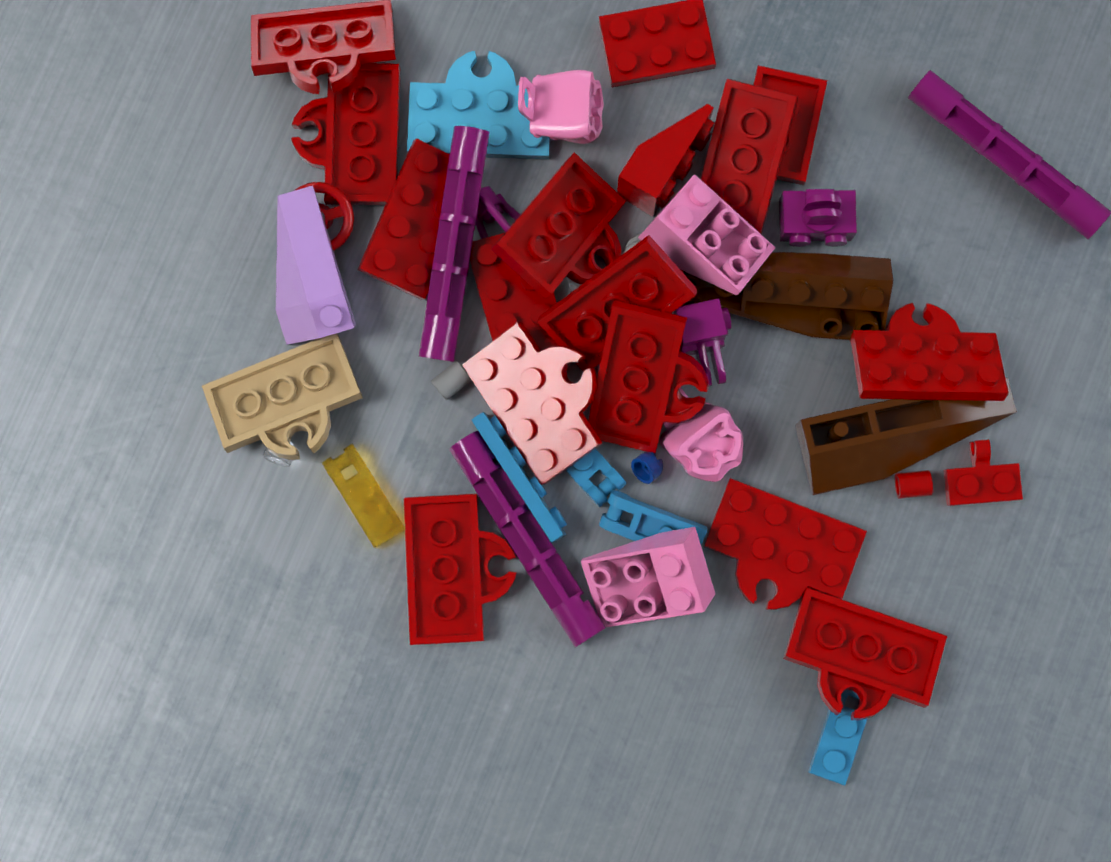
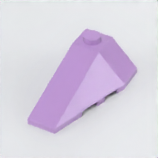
M313 185L278 195L276 313L286 345L319 339L353 329L356 325Z

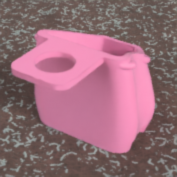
M571 70L543 76L538 74L533 78L532 83L526 77H520L518 110L530 121V133L535 138L545 136L550 137L552 140L588 144L599 137L603 127L602 110L604 102L600 81L594 79L593 72ZM525 89L528 92V107L525 105Z
M680 387V393L688 398L683 389ZM705 402L702 409L691 419L679 423L663 422L667 430L661 435L660 444L683 466L688 475L705 481L717 482L730 469L740 465L743 456V434L735 425L729 411L725 408Z

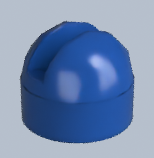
M645 452L632 460L631 468L638 480L645 484H650L661 475L663 460H658L656 453Z

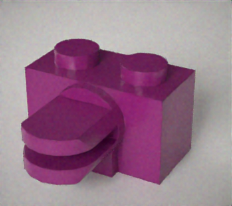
M806 189L805 191H783L779 199L780 242H789V245L793 247L809 246L811 241H825V245L831 247L846 245L847 241H851L857 233L856 190Z
M719 298L679 307L674 311V314L687 317L680 351L690 356L696 354L697 361L703 366L708 377L709 386H712L711 371L707 358V353L710 352L717 383H726V372L720 349L725 347L724 340L728 336V330L731 329L728 308H721Z

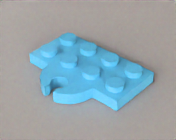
M471 51L454 62L448 70L446 83L410 82L407 153L413 140L417 138L450 154L454 126H468L490 132L486 158L549 160L550 137L541 136L540 138H535L530 133V121L518 110L519 86H516L514 72L508 62L494 52L489 51L487 59L492 70L486 77H477L472 73V68L476 64L477 59L476 52ZM525 89V94H524V99H525V105H526V107H528V92H527V89Z

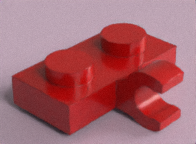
M990 440L969 442L972 467L943 470L947 506L1023 500L1019 463L990 465Z

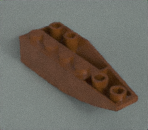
M772 252L738 295H734L681 270L697 288L696 296L689 300L691 302L699 303L719 298L721 308L727 307L729 313L809 337L850 340L853 330L885 331L894 281L891 259L824 253Z
M1005 377L1009 392L1005 401L891 399L801 419L795 427L812 496L884 480L1016 413L1008 377Z

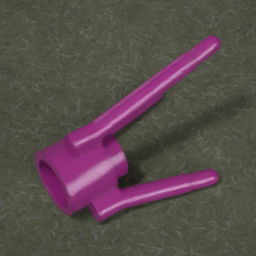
M490 186L481 188L475 226L481 239L488 237L483 221L486 224L497 221L506 232L510 224L502 216L504 211L514 220L520 215L506 202L501 194L496 195Z

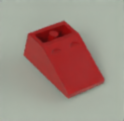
M706 104L638 145L618 177L617 193L627 202L652 217L658 208L662 210L675 194L673 190L676 187L677 178L683 181L692 168V160L696 154L695 150L697 149L701 152L712 135L711 130L715 124L711 120L714 107Z

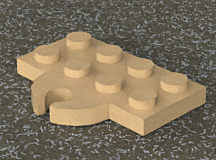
M338 333L313 340L202 385L222 446L227 453L262 440L270 452L279 458L290 460L300 459L298 450L290 443L292 436L296 432H308L307 445L314 454L328 438L331 427L329 412L363 398Z

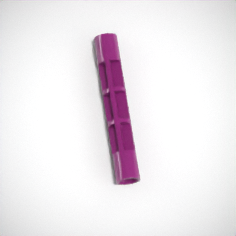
M929 70L908 96L909 100L937 122L950 129L974 148L979 155H983L1015 180L1016 184L1029 191L1086 239L1091 238L1110 216L1111 211L1080 186L1075 185L1044 161L1043 157L1035 154L1003 129L1002 125L985 115L933 71Z
M454 126L418 357L454 362L490 134L489 131L483 129Z
M475 431L455 443L449 451L574 647L579 646L605 629V625L589 600L583 602L580 596L584 592L500 464L495 465L496 457L479 431Z

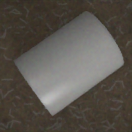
M457 361L431 380L432 384L446 401L472 381Z

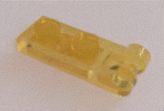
M352 443L343 449L345 451L343 454L335 459L329 457L322 462V465L373 547L377 549L404 532L405 526ZM353 464L358 473L346 480L341 471Z

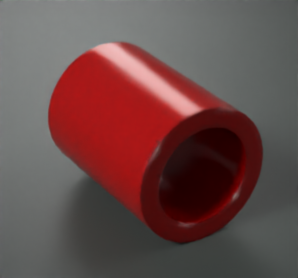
M929 470L895 474V491L898 499L932 496L933 481Z

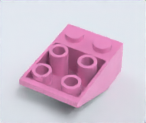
M695 174L673 196L638 237L642 240L650 235L679 269L734 295H738L776 248Z
M695 527L658 533L581 560L597 614L605 627L705 612L715 596V590Z

